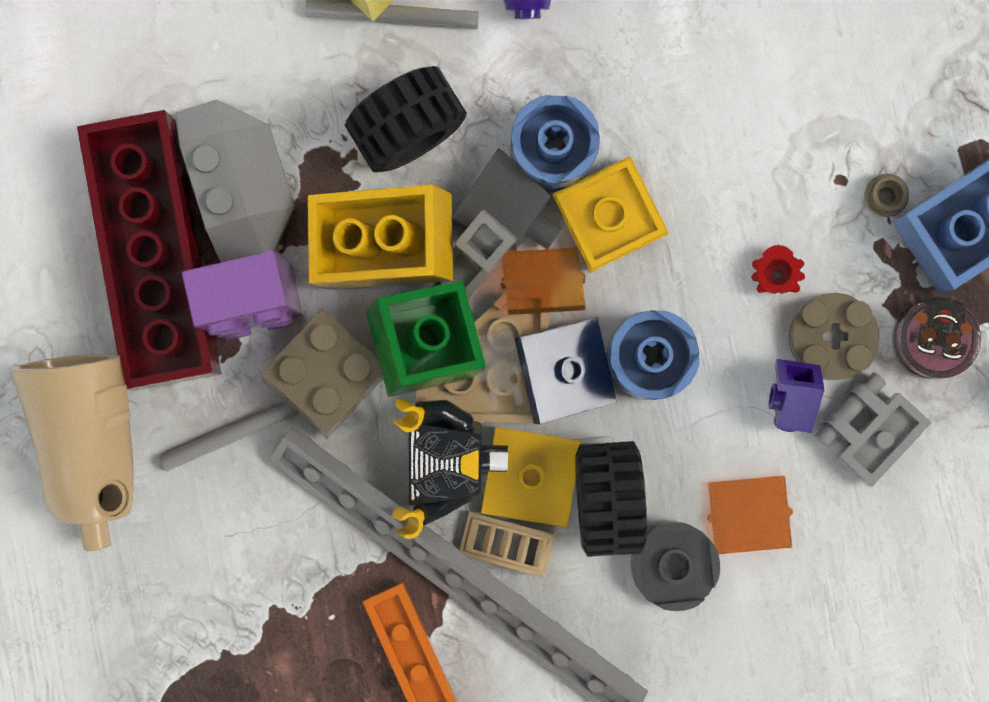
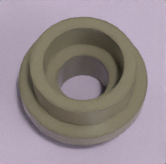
M881 174L867 184L864 199L868 209L875 215L892 217L902 212L907 206L909 190L906 183L900 177L894 174ZM881 189H887L891 192L892 201L889 204L883 203L880 200L879 192Z

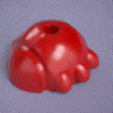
M773 245L767 248L762 253V258L752 262V267L756 272L752 274L751 279L759 283L756 288L757 292H768L775 295L776 293L799 292L800 285L798 282L805 279V274L800 271L804 266V261L793 256L794 253L783 245ZM776 271L782 275L778 279L773 276V273Z

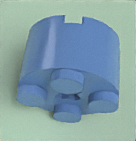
M551 95L537 97L526 104L515 119L510 144L512 160L526 175L546 191H557L582 180L593 166L600 143L597 120L591 110L576 98ZM547 136L553 140L559 136L563 138L562 150L559 151L555 147L549 150L546 147Z
M651 310L635 314L615 330L607 347L606 357L613 381L628 395L642 400L664 399L681 392L691 383L699 367V348L694 331L681 317L668 311ZM656 345L660 349L657 356L662 362L661 364L654 363L648 366L644 362L647 356L642 352L643 348L650 349Z

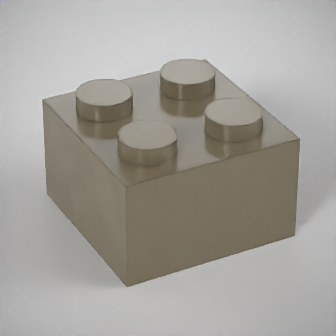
M323 308L261 372L262 381L326 440L383 380L378 358Z

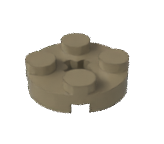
M828 293L815 297L795 315L789 329V345L797 362L820 365L824 380H842L855 376L871 365L879 345V329L868 304L858 301L847 294ZM831 324L837 325L839 332L845 335V340L839 342L838 349H831V342L823 341V333L831 330Z

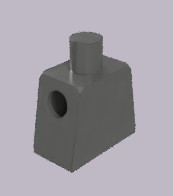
M499 148L452 215V223L466 230L478 214L485 209L518 238L510 248V250L515 252L526 236L548 250L562 229L542 215L550 201V195L537 182L526 175Z

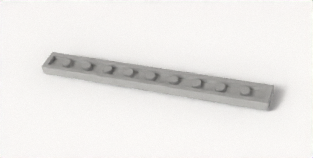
M293 426L282 437L269 459L272 464L592 702L644 701L648 690L429 527L423 525L420 534L412 539L396 534L395 531L405 527L408 518L403 521L392 518L393 511L400 506L388 498L382 491L376 489L353 472L347 465L341 463L318 446L311 438L305 436Z

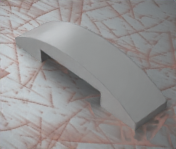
M483 209L455 242L453 247V281L424 283L420 289L463 281L469 300L518 238Z

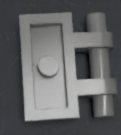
M875 372L863 384L858 382L849 391L851 397L837 412L832 410L823 419L825 425L814 435L825 447H828L837 436H840L847 445L836 457L869 487L875 485L931 424L900 393H894L884 403L876 394L886 385V382ZM865 407L874 416L858 432L849 423Z

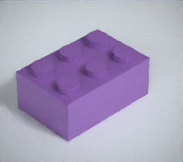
M274 250L182 272L194 327L208 331L209 335H217L218 338L225 337V340L243 338L251 335V327L261 325L263 328L268 327V330L281 329L294 325L293 317L303 315L292 265Z

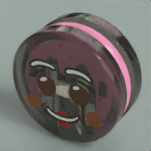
M945 297L930 298L910 305L900 314L892 331V347L899 363L911 374L923 379L932 380L950 378L967 370L977 358L981 347V330L974 314L962 303Z

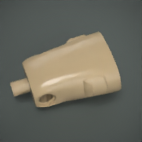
M89 354L64 356L33 361L9 368L33 442L43 497L48 512L59 522L80 524L85 551H95L111 546L108 522L126 517L130 513L134 488L129 398L120 355Z

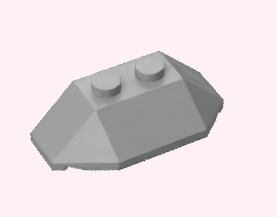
M213 100L176 112L181 152L206 231L220 262L275 251L295 210V205L270 125L219 100Z

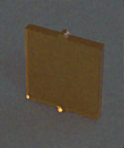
M577 247L510 251L502 258L504 277L501 278L500 286L506 292L508 315L585 310L583 284L585 283L586 275L580 271Z
M784 475L708 482L711 514L707 516V520L712 523L714 545L718 554L792 548L789 516L793 514V510L788 507Z

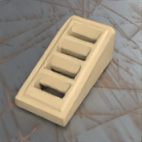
M469 511L459 551L473 559L544 577L555 534L554 532ZM479 524L488 526L482 550L473 548ZM496 528L504 530L499 554L491 553ZM513 533L522 535L516 559L508 557ZM531 538L539 540L533 563L525 561Z

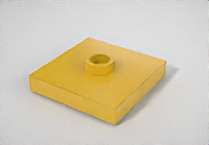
M631 156L552 194V198L590 273L669 234Z
M495 427L492 445H508V472H488L481 513L568 528L576 479L575 454L582 441Z

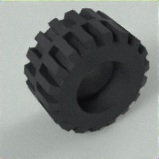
M429 66L407 72L378 88L353 109L344 125L372 172L379 173L402 167L441 144L461 126L467 116V112L438 66Z
M634 441L580 444L575 454V471L582 549L587 557L641 554L647 541V508L643 465L638 447Z

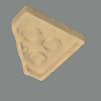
M506 291L474 322L486 368L471 379L417 390L416 403L449 400L471 414L474 421L487 423H533L514 338L549 329L550 292Z

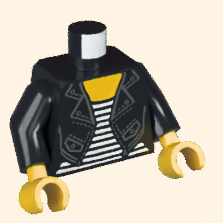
M401 398L395 402V407L403 412H407L404 418L400 420L393 419L392 423L404 432L409 433V505L415 506L413 511L404 507L396 508L392 513V518L398 521L408 518L405 527L395 531L396 534L407 539L417 537L423 525H427L450 514L470 502L473 496L481 494V472H508V445H481L482 423L474 421L471 414L449 400L422 401L413 405L408 400Z

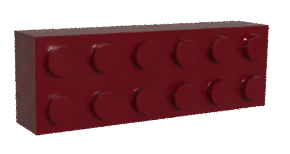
M160 110L77 126L117 355H120L127 390L137 391L222 375L215 335H209L208 331L194 327L182 276L183 271L202 267L179 145L176 120L166 110Z

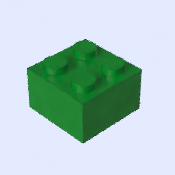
M463 281L378 297L366 310L388 397L471 379L486 368Z

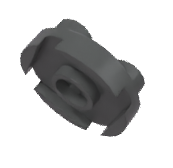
M664 522L653 526L647 531V541L641 554H632L631 574L636 587L648 601L664 610L685 611L701 604L705 600L704 598L710 594L712 588H715L720 576V558L715 545L702 531L684 522ZM671 554H677L679 560L687 562V568L680 570V577L672 578L670 571L663 570V563L670 560Z

